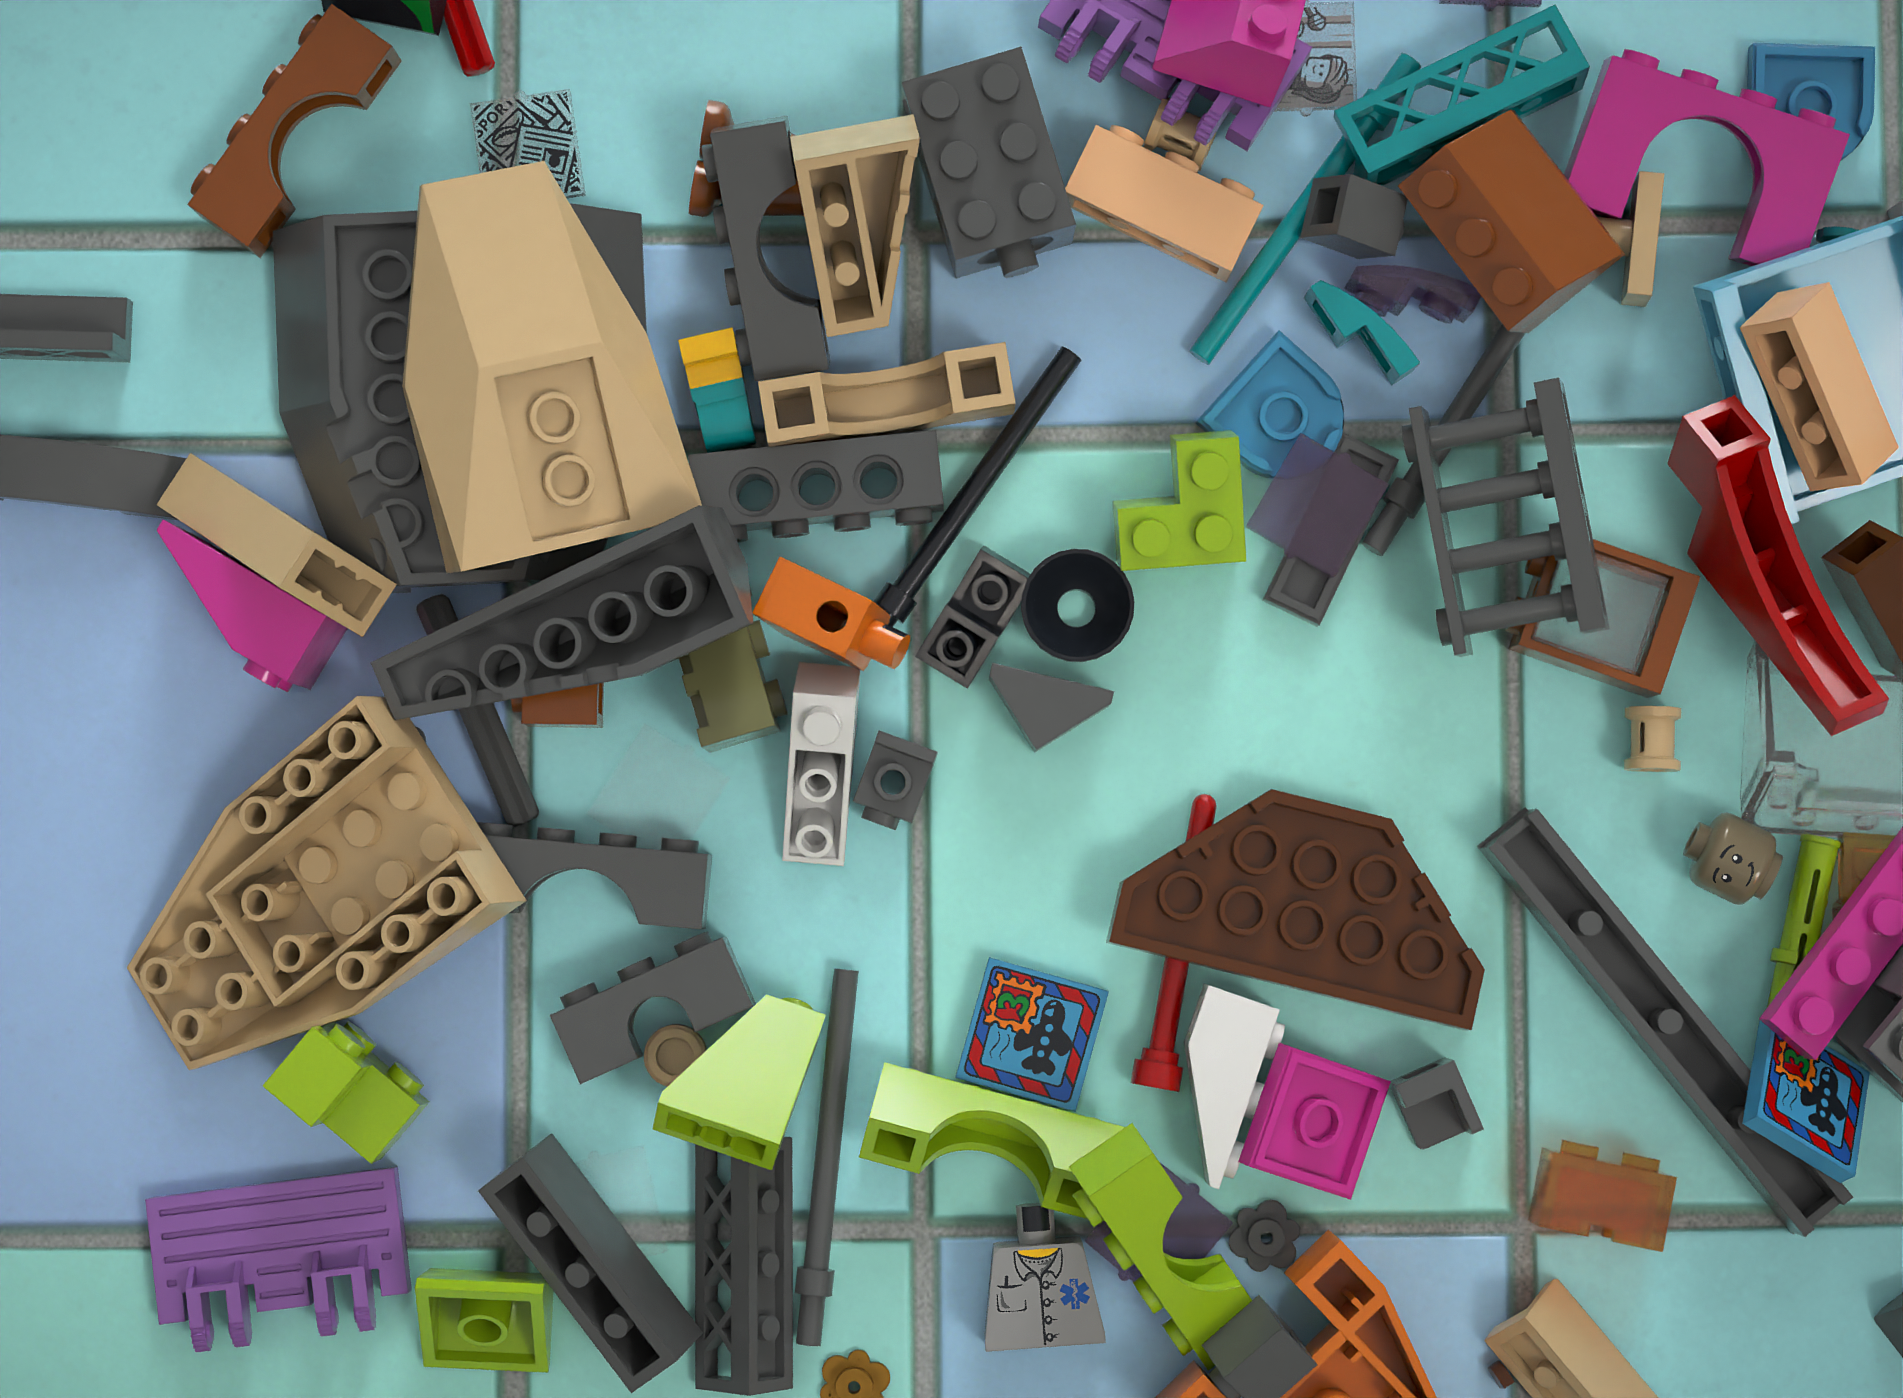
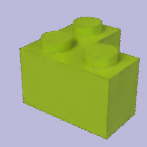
M1232 430L1170 435L1174 496L1112 501L1116 562L1121 571L1246 562L1239 436Z
M336 1022L325 1026H312L263 1084L266 1090L310 1127L322 1123L325 1124L370 1164L381 1160L430 1102L419 1093L424 1086L421 1080L398 1062H394L391 1067H388L371 1052L375 1048L376 1043L351 1022H347L344 1026Z

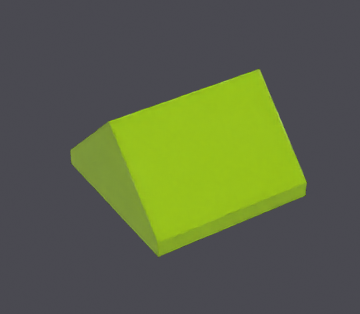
M430 1268L417 1277L415 1284L424 1367L548 1373L551 1350L553 1289L540 1273Z

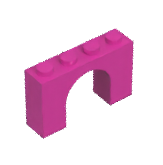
M1624 49L1622 57L1612 55L1604 60L1564 172L1565 177L1595 215L1616 219L1622 217L1643 155L1651 141L1664 128L1680 120H1705L1727 129L1740 141L1748 154L1753 173L1750 200L1728 259L1752 267L1810 246L1850 136L1848 133L1833 129L1836 123L1835 118L1805 108L1800 109L1798 117L1776 110V98L1750 89H1741L1739 97L1716 90L1718 79L1694 70L1683 69L1680 77L1659 71L1657 68L1660 60L1641 52Z

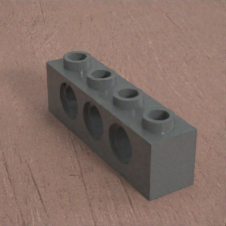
M936 430L688 455L689 466L702 506L723 507L738 543L747 541V531L772 529L773 538H791L810 534L809 525L833 522L835 532H851L871 528L870 519L895 516L897 526H911L933 522L932 512L944 511ZM876 468L889 470L897 479V486L893 493L882 499L868 496L861 488L864 476ZM815 474L825 475L835 483V492L832 498L821 505L809 504L800 496L803 482ZM755 480L764 481L773 488L772 501L766 508L760 511L747 510L739 503V495L742 488L747 483Z

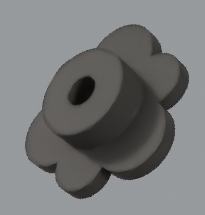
M1266 1200L1256 1210L1253 1208H1243L1239 1211L1237 1223L1240 1227L1234 1229L1229 1236V1247L1236 1256L1247 1258L1248 1265L1257 1272L1266 1270L1270 1264L1277 1268H1285L1294 1262L1296 1248L1292 1242L1299 1237L1300 1227L1294 1220L1287 1219L1286 1210L1280 1202ZM1264 1232L1271 1233L1269 1242L1264 1243L1261 1241V1235Z

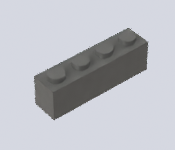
M550 1134L478 1190L631 1393L678 1361L703 1334L702 1330L553 1134Z

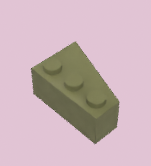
M760 620L753 621L754 624L679 658L684 674L682 679L686 694L691 698L699 729H696L701 747L710 753L781 732L777 718L788 715L778 680L775 679L769 682L765 680L759 658L769 656L770 652Z

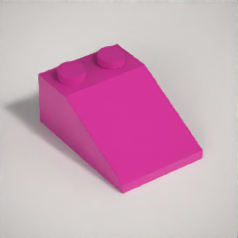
M162 520L157 528L158 534L231 649L248 659L243 670L271 687H278L286 692H289L293 684L311 690L348 628L279 588L248 566L201 538L166 520Z

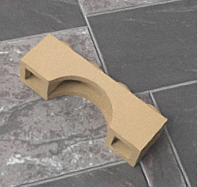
M1006 342L946 351L924 361L878 371L849 374L815 372L758 382L769 447L882 436L1013 415L1016 404Z

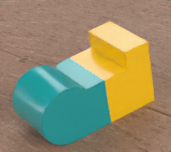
M733 327L679 339V347L692 401L696 408L707 453L721 452L756 444L744 374Z

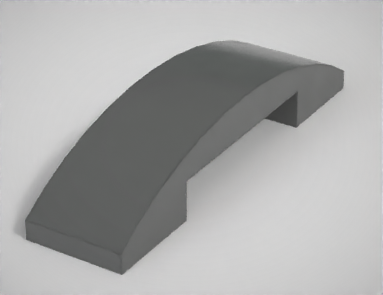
M0 435V500L12 499L119 511L126 515L178 520L157 506V503L187 458L78 442Z

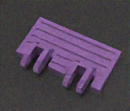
M1050 0L1040 15L1038 28L1058 40L1062 38L1056 49V58L1069 63L1078 54L1083 42L1092 30L1107 39L1102 49L1098 50L1090 63L1088 77L1101 83L1122 52L1126 50L1130 55L1122 66L1120 76L1162 101V99L1168 98L1176 84L1180 82L1161 115V120L1169 125L1174 126L1177 120L1183 117L1196 93L1214 102L1196 126L1194 139L1205 146L1213 138L1229 112H1231L1236 117L1229 126L1225 139L1248 151L1308 60L1313 48L1296 38L1290 64L1271 107H1267L1152 70L1171 0Z
M398 1166L145 1199L159 1325L189 1320L191 1339L195 1352L211 1351L214 1340L209 1292L225 1290L229 1335L234 1347L250 1346L252 1339L247 1285L254 1284L257 1312L310 1306L314 1303L317 1328L322 1337L336 1335L339 1323L333 1276L351 1274L354 1319L361 1332L375 1330L376 1308L371 1269L379 1270L381 1296L406 1294L412 1291Z

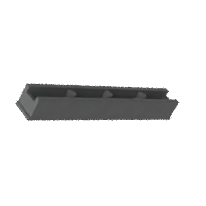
M1526 807L1477 845L1482 854L1790 1233L1806 1237L1814 1230V1224L1839 1204L1845 1205L1853 1198L1842 1183L1837 1182L1742 1124L1751 1073L1750 1069L1537 808L1529 810Z

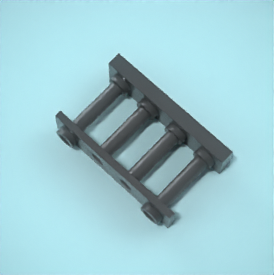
M1559 377L1534 382L1536 399L1527 400L1526 407L1431 426L1428 411L1422 406L1409 408L1411 424L1402 426V437L1407 460L1409 463L1419 462L1445 608L1436 609L1438 632L1442 646H1453L1454 656L1464 657L1473 655L1470 639L1472 634L1566 617L1567 623L1578 621L1580 632L1584 634L1610 629L1565 387ZM1531 432L1533 438L1544 436L1548 460L1537 462L1538 469L1442 488L1436 451ZM1543 493L1544 499L1555 497L1560 522L1549 524L1548 531L1454 549L1447 512ZM1554 555L1556 561L1567 559L1571 584L1560 586L1561 592L1465 610L1458 573Z

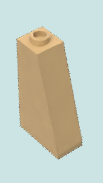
M192 453L188 455L157 503V506L279 588L361 637L365 635L397 585Z

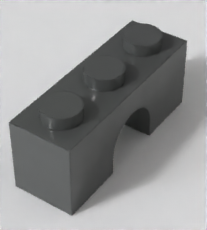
M706 931L675 945L674 948L678 958L655 967L652 958L648 957L617 971L621 983L599 993L593 982L560 997L564 1009L551 1014L550 1017L579 1083H585L644 1056L636 1040L633 1024L639 1007L652 997H667L678 1002L686 1011L695 1033L755 1006L756 1002L727 937L712 941L709 932Z

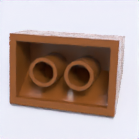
M1511 109L1443 146L1398 185L1504 327L1510 332L1530 333L1625 255L1517 113Z

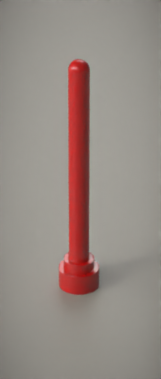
M1201 794L1193 800L1186 841L1214 824L1217 805L1212 796ZM1165 957L1149 1048L1143 1047L1141 1059H1134L1130 1082L1132 1084L1175 1092L1180 1091L1184 1067L1178 1066L1180 1054L1174 1053L1189 963Z

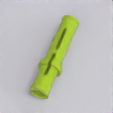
M1802 834L1800 837L1801 845L1789 894L1779 948H1772L1770 961L1775 962L1776 965L1767 1007L1820 938L1837 852L1841 845V842L1810 834Z

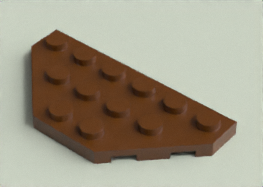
M1273 789L1263 793L1121 881L1106 940L1108 944L1465 1031L1472 1030L1485 971L1473 949L1467 947L1449 918L1451 916L1450 912L1425 872L1421 873L1403 843L1405 840L1392 819Z

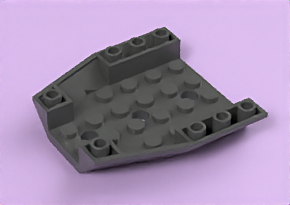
M570 203L647 333L642 215L640 213ZM417 211L322 215L274 230L273 250L279 413L324 532L330 542L396 583L397 585L392 593H411V588L520 582H529L533 585L605 551L608 538L467 571L447 573L402 387Z

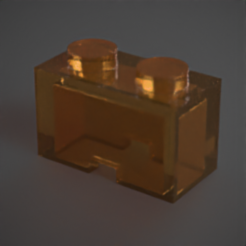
M1563 1139L1560 1151L1542 1147L1528 1221L1539 1227L1587 1237L1589 1236L1591 1224L1602 1227L1601 1236L1611 1238L1612 1242L1663 1252L1677 1177L1659 1171L1661 1160L1623 1152L1621 1163L1597 1159L1599 1147Z

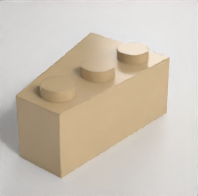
M913 114L790 137L827 337L889 325L901 254L900 243L905 214L908 212L909 190L914 160L917 157L920 141Z

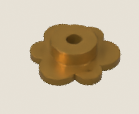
M863 1350L852 1351L848 1359L841 1355H834L828 1358L823 1365L822 1375L827 1383L821 1388L820 1397L884 1398L881 1392L890 1383V1372L882 1363H870L869 1355ZM852 1381L858 1382L860 1389L857 1391L850 1390L849 1383Z

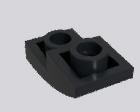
M983 546L950 601L943 608L915 657L968 689L1021 604L1022 593L1026 581L1031 574L988 547Z

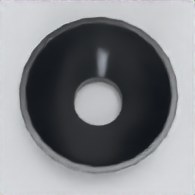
M1069 549L1045 558L1034 568L1026 581L1022 593L1021 613L1029 636L1040 649L1052 657L1067 662H1086L1110 653L1121 643L1130 629L1134 616V596L1125 573L1121 571L1114 561L1101 553L1088 549ZM1070 591H1081L1091 597L1095 613L1088 624L1072 627L1061 620L1058 614V602L1064 594Z

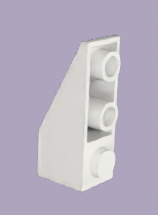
M799 662L792 701L782 861L844 866L861 670L852 666Z
M1203 984L1184 1040L1205 1182L1210 1187L1219 1189L1223 1176L1233 1179L1240 1164L1238 1161L1244 1143L1236 1141L1243 1117L1253 1120L1265 1085L1256 1081L1264 1057L1273 1060L1278 1044L1281 1043L1285 1025L1276 1022L1279 1009Z

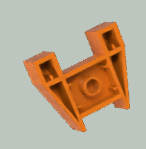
M1328 1229L1284 1272L1330 1323L1305 1346L1318 1365L1280 1398H1437L1385 1286ZM1193 1360L1155 1398L1227 1397L1220 1391L1210 1376Z

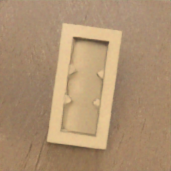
M1639 171L1633 183L1629 220L1597 217L1625 253L1621 305L1646 307L1652 297L1664 173Z

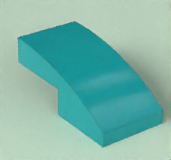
M1322 280L1310 286L1304 299L1337 348L1358 335L1391 386L1412 373L1420 364L1415 354L1395 330L1376 312L1357 298Z

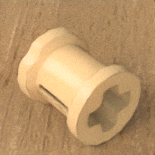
M1170 98L1162 99L1145 139L1144 148L1153 151L1156 147H1159L1169 152L1180 154L1195 162L1200 167V171L1216 133L1205 146L1194 139L1200 117L1185 112L1183 117L1177 120L1174 126L1161 120V115Z
M1630 706L1625 708V718L1631 720L1630 758L1624 760V770L1638 772L1680 771L1681 761L1674 758L1675 721L1681 718V708L1669 706Z

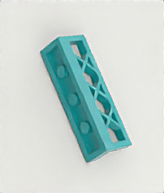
M1555 4L1334 110L1333 118L1356 158L1353 174L1383 186L1418 169L1446 144L1510 109L1514 110L1522 119L1582 90L1590 65ZM1547 27L1562 51V54L1546 62L1519 55L1524 39ZM1515 43L1513 52L1502 50ZM1485 58L1508 65L1503 82L1487 89L1464 82L1470 64ZM1514 68H1518L1525 71L1517 76L1512 77ZM1460 70L1457 79L1447 76L1455 71ZM1426 85L1453 92L1447 109L1436 115L1410 109L1409 106L1414 92ZM1460 94L1471 97L1457 104ZM1405 96L1402 106L1391 103ZM1372 111L1397 118L1392 136L1369 147L1354 120ZM1404 121L1415 124L1409 128L1402 130Z

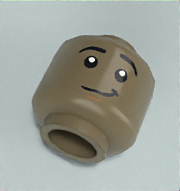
M1727 812L1716 817L1710 826L1699 822L1692 831L1683 851L1684 856L1692 859L1689 870L1691 881L1698 887L1737 905L1746 903L1753 896L1761 900L1773 884L1783 860V856L1776 852V839L1769 831Z

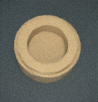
M681 1024L667 1025L657 1030L647 1041L644 1049L645 1067L656 1082L668 1087L707 1050V1047L698 1032L695 1033L693 1028Z

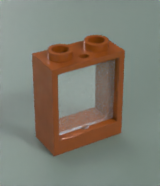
M1593 539L1610 629L1584 634L1580 632L1578 621L1567 623L1566 617L1505 628L1506 632L1513 634L1508 649L1646 698L1660 695L1701 576ZM1554 555L1527 560L1525 573L1532 575L1533 578L1526 598L1517 596L1514 601L1561 592L1560 586L1571 584L1567 559L1556 561Z

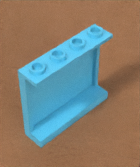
M1903 216L1693 286L1723 399L1735 395L1771 438L1768 446L1771 461L1791 524L1800 521L1799 511L1903 476ZM1830 282L1899 448L1862 485L1810 492L1740 330V326L1777 292Z

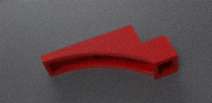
M1733 395L1682 416L1667 463L1702 507L1687 555L1830 736H1833L1883 714L1889 698L1865 667L1841 630L1803 555L1786 511L1768 448L1771 438L1739 399Z

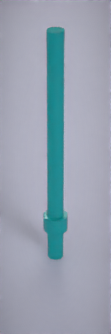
M1401 53L1375 90L1368 89L1364 96L1420 70L1421 65L1413 57ZM1372 111L1354 120L1367 144L1376 130L1384 131L1393 117ZM1344 136L1338 141L1189 350L1201 362L1207 365L1212 362L1301 237L1313 179L1345 175L1356 160Z

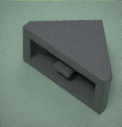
M992 663L989 681L1034 753L1108 708L1112 703L1114 691L995 663Z

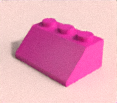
M1171 0L1152 70L1271 107L1292 59L1306 0Z

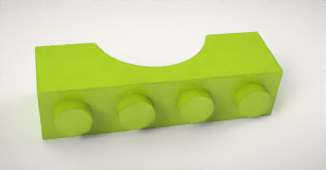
M884 1062L859 1158L920 1174L933 1160L951 1152L963 1150L987 1152L1011 1162L1029 1178L1037 1192L1041 1207L1088 1219L1072 1196L1082 1187L1069 1166L1125 1127Z
M1131 1123L1069 1166L1082 1187L1072 1196L1093 1227L1102 1221L1107 1223L1112 1233L1104 1237L1103 1241L1121 1268L1125 1271L1134 1264L1138 1268L1142 1276L1133 1281V1284L1153 1314L1162 1308L1167 1310L1171 1319L1163 1323L1162 1326L1180 1353L1185 1356L1194 1350L1209 1371L1215 1364L1202 1344L1246 1307L1252 1299L1221 1254L1201 1259H1181L1163 1252V1235L1166 1224L1183 1197L1133 1123Z

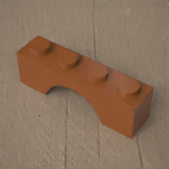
M333 4L329 6L323 16L317 14L308 21L298 39V44L301 46L287 66L280 64L272 71L263 86L262 94L265 95L252 115L244 114L237 120L228 134L226 143L229 147L216 165L211 163L201 170L191 187V194L194 196L187 205L201 218L259 258L263 256L273 242V231L283 228L296 210L284 189L280 171L283 148L291 132L302 120L326 108L344 106L367 110L402 62L392 45Z

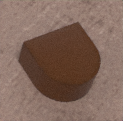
M1499 1360L1488 1367L1491 1376L1499 1388L1505 1389L1515 1382Z

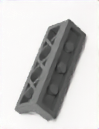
M0 294V359L130 363L133 302L123 297Z
M784 1136L772 1170L731 1157V1179L726 1186L723 1185L717 1176V1151L695 1144V1322L703 1332L695 1341V1389L747 1396L793 1389L792 1137ZM722 1216L725 1217L731 1226V1243L726 1249L723 1248L717 1238V1223ZM722 1279L725 1280L731 1289V1306L726 1313L718 1303V1284ZM722 1342H724L731 1353V1377L718 1375V1347Z

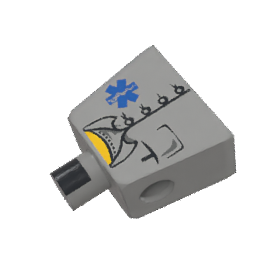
M1040 1203L1016 1205L1018 1241L993 1243L984 1332L986 1352L1106 1343L1105 1331L1081 1238L1079 1236L1056 1238L1054 1210L1041 1207Z

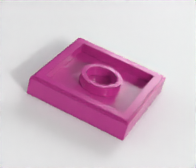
M1279 1043L1238 1162L1351 1200L1391 1081Z

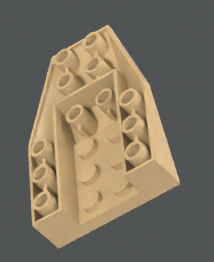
M545 161L422 184L419 187L402 387L446 572L467 571L655 527L694 507L702 506L648 335Z
M356 696L224 808L127 966V969L188 1070H194L307 1032L312 1026H325L362 1013L527 900L411 719L394 720L385 697Z

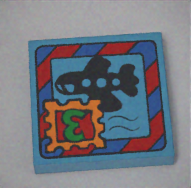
M989 957L955 1078L1076 1112L1109 991Z
M1759 1020L1742 1124L1837 1182L1842 1183L1856 1175L1870 1072L1828 1046L1824 1048L1816 1060L1806 1059Z

